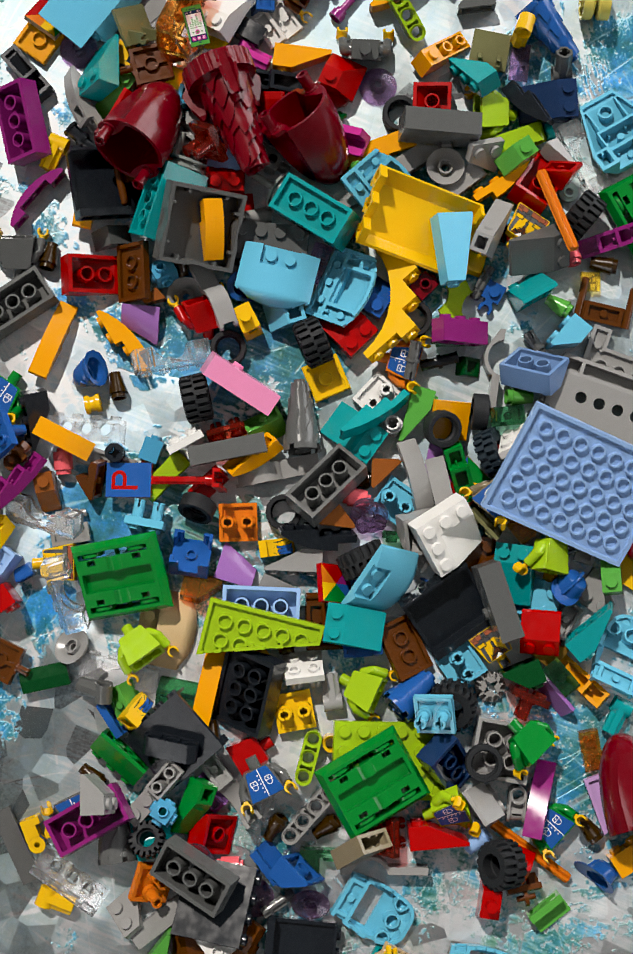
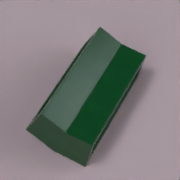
M61 662L30 668L31 672H28L30 674L27 677L19 673L23 694L69 685L72 682L69 665Z

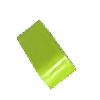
M387 0L406 36L411 40L421 41L426 35V30L410 0H400L398 3H394L393 0ZM405 10L410 12L407 20H404L402 17ZM418 27L419 33L413 37L412 29Z
M540 121L492 137H502L505 140L501 154L527 135L530 136L535 145L547 141Z
M176 451L167 458L152 476H180L189 467L190 461L181 452ZM153 484L151 498L148 499L152 503L155 502L172 484Z
M309 729L304 736L295 771V781L300 786L309 785L313 778L322 743L321 732L317 729ZM310 734L318 735L319 739L316 743L308 741ZM307 752L312 753L314 759L310 762L303 759V755ZM302 771L309 774V778L305 781L298 778V774Z

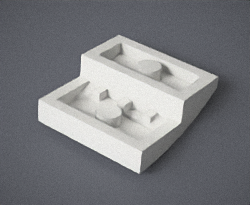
M282 0L275 1V11L273 13L258 12L250 18L268 29V35L264 40L271 50L274 49L275 42L285 43L305 29L296 15L284 6Z

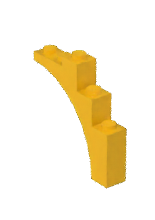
M378 250L376 252L383 260L389 276L390 304L381 331L374 342L363 352L372 363L381 360L384 353L394 348L401 338L407 343L410 340H414L421 331L407 315L409 312L416 310L421 302L408 287L410 283H414L419 278L420 270L412 263Z

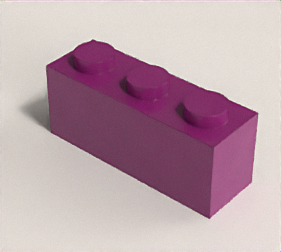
M440 314L439 318L432 319V342L472 347L488 345V322L480 321V318H469L468 320L466 316H454L452 318L451 314Z

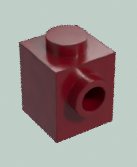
M425 271L409 288L423 302L439 284L437 283V278L432 273L428 274Z

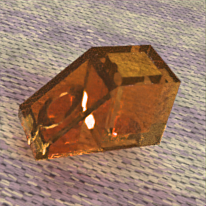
M184 576L180 590V600L199 604L220 592L223 587V581L214 578V576H209L207 579Z

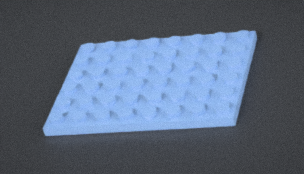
M536 401L481 501V507L619 567L633 544V445Z

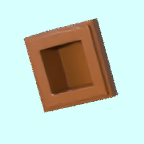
M157 288L150 292V299L143 300L146 306L167 301L166 297Z

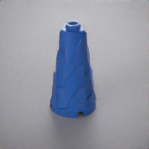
M531 1L515 16L518 20L521 12L534 14L536 21L532 34L539 41L541 40L553 54H556V50L560 47L572 49L573 63L579 57L577 53L580 51L572 40V35L564 25L563 19L555 9L553 1Z

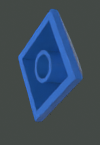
M376 276L373 291L362 312L379 322L390 304V283Z
M299 852L281 856L268 873L272 878V882L281 888L308 887L325 880Z

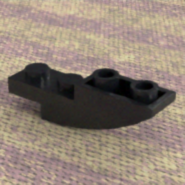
M303 522L302 525L284 523L282 526H278L280 534L288 540L316 550L338 551L339 543H357V534L351 528H340L338 531L325 528L319 531L320 529L317 526L314 528L308 522Z

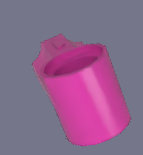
M240 39L238 46L242 45L248 48L255 67L268 70L272 56L256 49L252 43Z

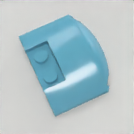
M378 149L370 152L340 178L349 194L355 198L362 208L366 197L370 195L372 189L370 183L380 164L410 175L399 161L391 155L378 152Z
M245 241L234 286L237 289L239 288L248 298L266 306L275 308H295L303 304L306 306L310 304L321 259L304 253L301 254L264 245V243Z
M345 248L342 253L335 249L310 300V304L306 308L305 314L315 316L318 319L343 328L347 326L348 323L359 315L371 296L377 276V259Z
M381 544L341 604L380 612L390 608L401 599L410 587L418 566V553Z

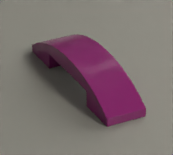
M61 167L49 171L36 179L21 195L14 208L10 223L16 231L29 218L24 211L48 184L55 188L67 175Z

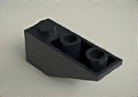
M44 388L20 392L21 397L18 398L20 409H23L24 416L21 417L22 424L27 429V435H24V438L32 447V451L36 450L40 437L33 434L32 431L40 416L47 419L50 410L47 390Z

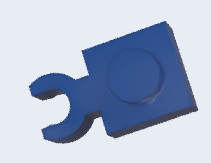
M490 279L481 295V298L485 299V301L478 305L477 311H480L482 306H486L488 308L486 315H490L492 304L496 306L499 304L507 288Z

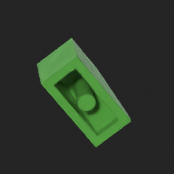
M527 135L510 146L493 162L503 177L536 157L539 149L530 136Z

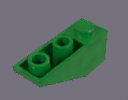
M190 776L178 808V818L170 831L188 834L212 806L218 787L205 778Z

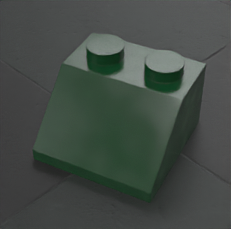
M533 656L497 670L498 674L502 677L533 690L543 687V683L547 682L539 659Z

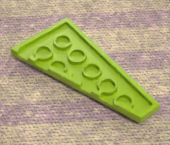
M211 597L196 654L320 646L325 625Z

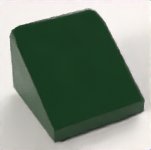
M467 356L459 357V363H456L455 375L478 378L480 359Z

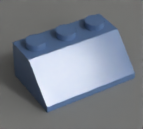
M518 347L499 364L501 384L528 392L540 393L544 396H551L562 385L569 364V358Z

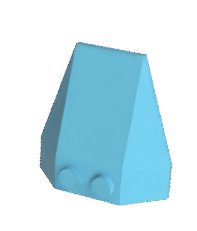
M611 89L579 107L593 160L603 173L620 174L633 167V103Z

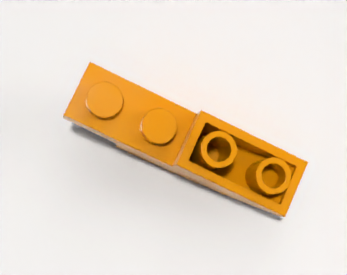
M530 161L505 177L499 171L500 178L497 175L489 181V185L486 187L480 186L475 189L471 200L480 203L489 196L494 201L501 198L515 185Z
M101 310L96 311L99 316L96 320L101 328H106L108 333L105 335L110 344L114 343L117 347L124 344L122 349L127 357L131 355L134 361L131 364L136 373L141 372L143 376L149 373V369L141 358V355L147 351L136 336L113 316Z

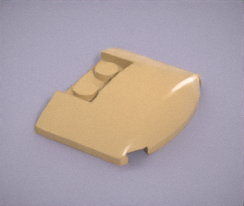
M170 590L174 606L141 612L138 626L142 625L144 628L150 627L161 631L170 641V645L176 646L179 649V653L174 648L170 649L169 653L173 658L169 657L167 652H164L148 665L177 670L179 665L187 658L193 646L197 630V610L192 600L194 599L192 594Z

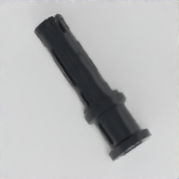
M75 121L64 131V135L72 138L76 145L89 147L95 144L90 139L89 133L83 132Z

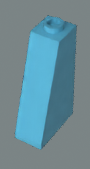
M473 211L437 213L430 218L440 286L448 285V288H455L466 280Z

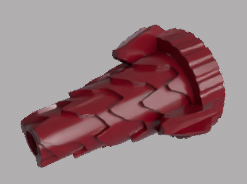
M226 45L209 50L194 58L182 72V82L185 87L182 95L184 102L202 124L207 123L209 117H211L214 127L218 126L226 148L235 157L240 169L247 176L256 175V173L271 163L263 145V134L259 126L261 120L257 112V108L260 107L261 81L259 75L256 74V67L250 51L242 45Z

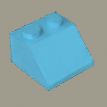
M535 578L531 607L515 605V608L519 614H522V609L557 611L559 602L552 595L551 583Z

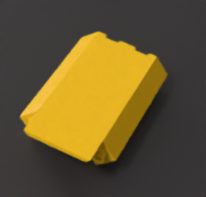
M380 164L370 183L372 187L370 195L366 197L362 212L364 215L361 223H358L356 228V242L438 273L430 218L437 213L473 211L471 244L478 226L486 215L484 213V205ZM469 249L467 274L479 278L486 257L476 254Z

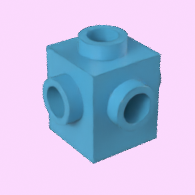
M156 260L149 265L150 282L152 285L156 284L159 290L169 287L173 281L179 278L173 262Z
M161 798L158 801L155 800L149 808V811H151L149 815L153 818L151 822L160 828L162 825L166 828L169 825H173L178 818V810L175 808L176 803L168 798L165 801ZM162 808L166 809L165 815L159 814Z

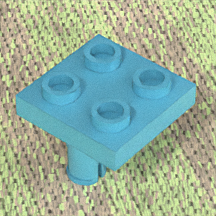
M391 475L369 507L396 525L395 515L414 511L411 489Z
M134 498L132 515H125L124 523L128 528L137 532H141L142 529H146L147 532L156 531L157 535H160L161 532L165 533L167 525L162 521L166 504L160 503L159 505L158 502H153L151 519H146L143 515L147 501L141 499L140 502L139 499Z
M469 641L439 661L436 658L434 659L447 679L453 678V681H456L458 678L461 679V683L466 681L469 684L488 671Z
M414 694V727L417 729V733H456L453 695Z

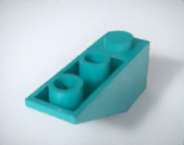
M453 57L448 58L451 74L454 77L457 76L463 85L469 86L473 93H477L482 98L501 86L497 70L487 62Z

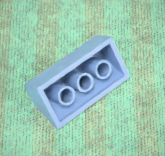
M223 585L222 600L300 619L301 588Z

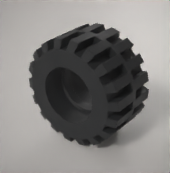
M590 189L581 195L566 214L577 241L584 236L607 207V203Z
M311 316L293 324L294 336L307 365L311 369L333 360L331 346L318 318Z
M201 372L180 377L179 388L187 421L190 424L213 420L214 411L206 376Z
M380 539L372 540L337 557L336 562L345 581H352L360 576L382 544Z
M448 678V681L443 679L440 684L436 683L430 694L453 695V699L462 705L463 708L455 710L456 732H459L461 728L466 729L468 724L471 725L473 718H475L478 703L477 695L473 693L474 689L472 686L468 687L466 681L461 683V679L457 678L456 681H453V678Z
M512 839L485 842L480 847V851L477 854V870L480 874V879L483 880V884L489 890L498 892L516 889L525 881L524 876L527 875L526 857L516 841L513 842Z

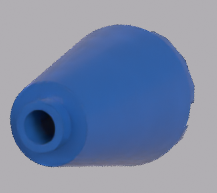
M421 671L385 691L382 697L384 700L388 698L390 701L388 706L402 720L406 718V722L409 723L415 716L414 694H429L435 686V677L430 671Z

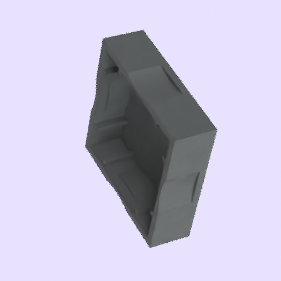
M167 179L152 257L162 261L184 265H199L206 269L232 273L237 251L238 232L243 221L247 196ZM205 198H222L223 260L204 261L199 224L201 222L199 201Z

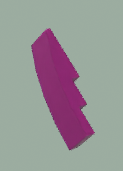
M633 222L577 241L582 260L633 243Z
M33 451L24 466L17 463L7 479L0 476V509L20 494L36 477L48 461L46 458Z
M537 760L522 836L539 840L543 838L554 783L556 762Z

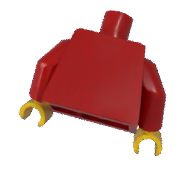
M174 295L176 303H171L169 298L167 299V304L170 307H174L173 311L178 320L187 329L194 330L197 334L203 333L204 340L214 338L213 329L218 328L213 308L206 295L182 301L181 305L178 304L179 298L177 295Z

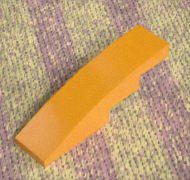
M398 131L369 141L363 157L349 155V165L353 161H361L374 149H378V152L394 156L398 152L415 147L417 143L398 142Z
M60 300L37 348L28 373L45 380L47 379L62 350V345L70 331V326L78 312V307Z
M226 652L206 653L193 710L208 727Z

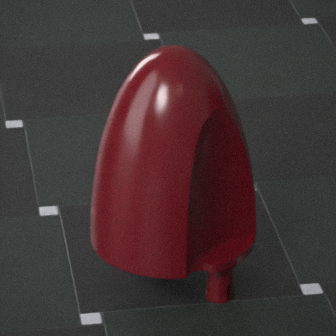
M303 70L296 75L303 89L297 88L275 102L268 110L262 111L258 116L261 120L260 128L263 135L267 137L275 149L301 174L315 182L332 185L341 181L340 178L348 170L349 148L346 134L337 109L325 87L314 83L308 71Z
M162 81L145 84L121 101L105 119L98 123V127L94 131V141L100 154L114 168L128 176L134 177L132 185L138 190L143 189L149 179L159 174L158 167H163L175 145L182 120V102L178 91L171 84Z
M616 733L608 738L603 746L599 763L600 798L610 837L633 831V736L625 733Z

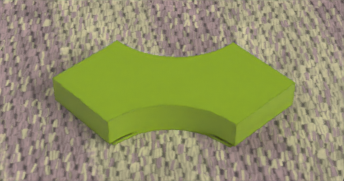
M466 280L455 288H448V285L446 286L447 299L444 305L438 309L439 314H451L452 318L454 316H463V302L472 293Z

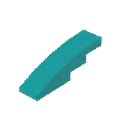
M403 389L392 401L384 397L373 409L366 404L341 428L339 438L344 440L379 425L387 417L394 415L406 405L410 394Z

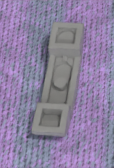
M415 438L396 443L413 496L411 500L414 511L434 507L427 469Z

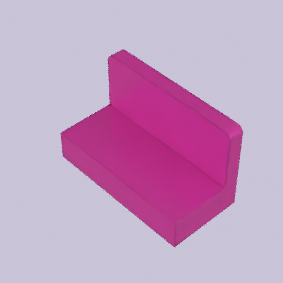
M343 124L349 155L363 157L371 137L363 128Z

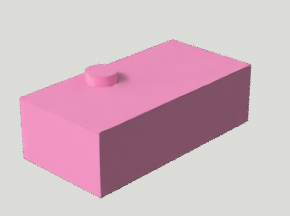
M212 351L200 368L202 374L269 416L281 396L243 371L244 366L234 361L232 364Z

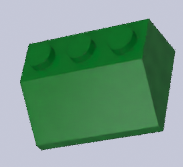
M106 728L90 746L92 754L96 758H102L106 761V766L112 772L117 771L121 775V780L127 785L131 784L134 786L149 769L132 748L120 738L116 739L109 728Z

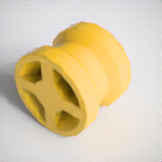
M99 393L91 397L88 395L83 396L87 415L92 414L94 411L103 412Z

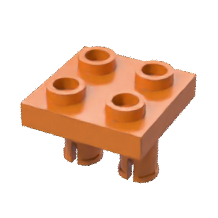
M257 503L218 504L219 542L258 541Z
M138 861L128 899L135 902H150L153 908H160L162 903H166L170 888L149 874L154 864L153 862Z

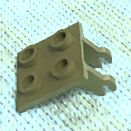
M143 4L111 10L125 48L163 40V36H158L161 30L151 27Z
M475 28L469 60L487 62L497 72L505 73L512 35Z
M475 504L471 510L478 525L481 524L485 528L484 532L489 538H494L497 541L502 534V530L498 527L500 524H497L495 527L484 514L485 511Z

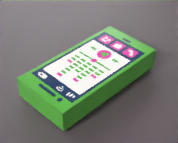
M201 4L181 8L191 48L210 44Z

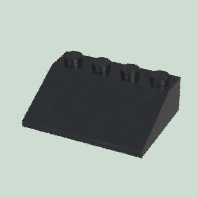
M252 650L226 652L211 718L257 739L270 735L287 662L272 655Z

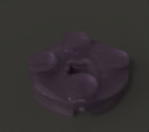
M362 498L354 503L349 517L355 524L357 531L365 534L384 530L389 513L383 503L374 502L372 498ZM366 513H368L370 516L373 515V517H366Z

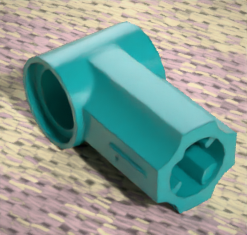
M619 695L613 697L609 706L610 711L601 727L602 730L612 735L619 733L625 719H628L633 711V702Z

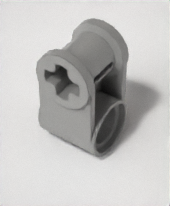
M512 784L507 791L505 821L519 820L524 823L527 811V793L522 785ZM521 790L522 795L519 798H514V791Z

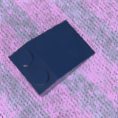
M576 78L556 79L522 86L524 92L530 90L536 94L555 123L576 122L579 117ZM518 108L519 126L539 122Z
M434 734L432 739L416 755L422 767L443 790L457 785L460 789L471 777L465 767V756L467 753L459 739L452 734Z

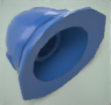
M91 350L81 359L73 371L74 385L79 387H100L106 383L108 369L106 361L99 352Z

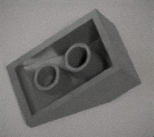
M556 223L509 240L510 276L554 272L568 267L570 264V251H568Z

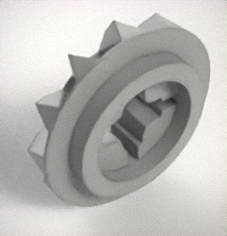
M486 671L476 679L475 691L482 700L494 702L501 699L505 693L506 684L503 677L497 672ZM485 680L489 683H495L493 686L496 691L495 693L491 690L485 691L487 688Z

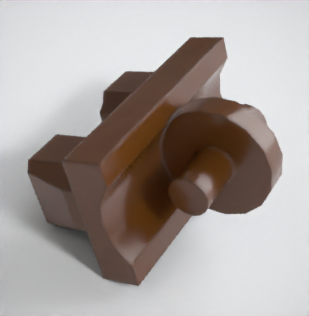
M25 440L10 450L9 455L5 456L3 465L8 471H12L17 463L24 466L27 459L31 456L30 451L32 447Z
M531 872L526 879V885L506 890V894L510 896L522 893V896L516 897L517 903L524 901L527 907L530 906L529 900L536 899L535 893L528 894L527 892L541 889L542 883L538 882L535 872Z

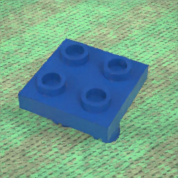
M0 409V459L18 444L16 436H24L27 432L24 424H11L6 409Z

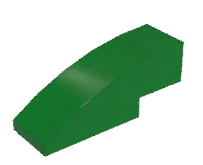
M458 440L450 447L441 448L454 492L459 493L461 487L473 486L469 465L467 464L460 441ZM469 496V499H468L467 502H471V501H472V500H471V496Z

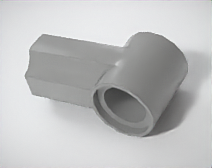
M337 672L325 673V681H321L324 693L322 695L324 712L344 710Z

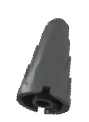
M295 379L294 383H291L290 397L288 398V415L283 439V452L287 453L288 451V455L311 454V449H315V453H319L322 451L320 432H318L316 415H314L313 399L310 395L309 384L305 382V379Z
M129 822L99 838L98 866L137 860V855L131 849V844L128 840L131 839L129 836L131 832Z

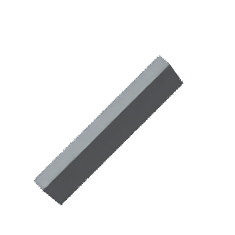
M264 432L190 446L187 447L190 466L194 467L267 452Z
M9 805L1 809L0 835L23 885H26L41 878L42 874L28 847L11 806Z

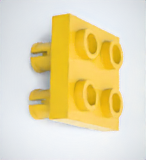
M310 688L280 693L275 713L279 734L317 727Z

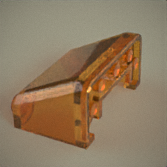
M207 0L166 1L156 22V46L162 53L188 59L191 50L185 45L187 39L181 36L185 28L181 8L201 4V7H204V2Z

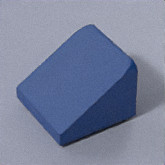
M27 562L14 570L16 583H22L36 575L37 572L35 569L33 570L31 562Z

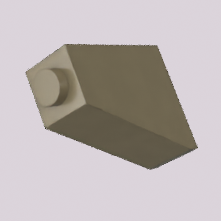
M386 827L358 835L333 849L330 853L337 870L363 861L393 845Z

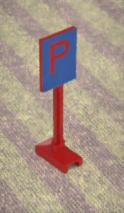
M107 463L106 498H151L153 484L212 486L219 493H227V489L222 486L223 478H228V474L221 468H212V475L152 476L153 463Z

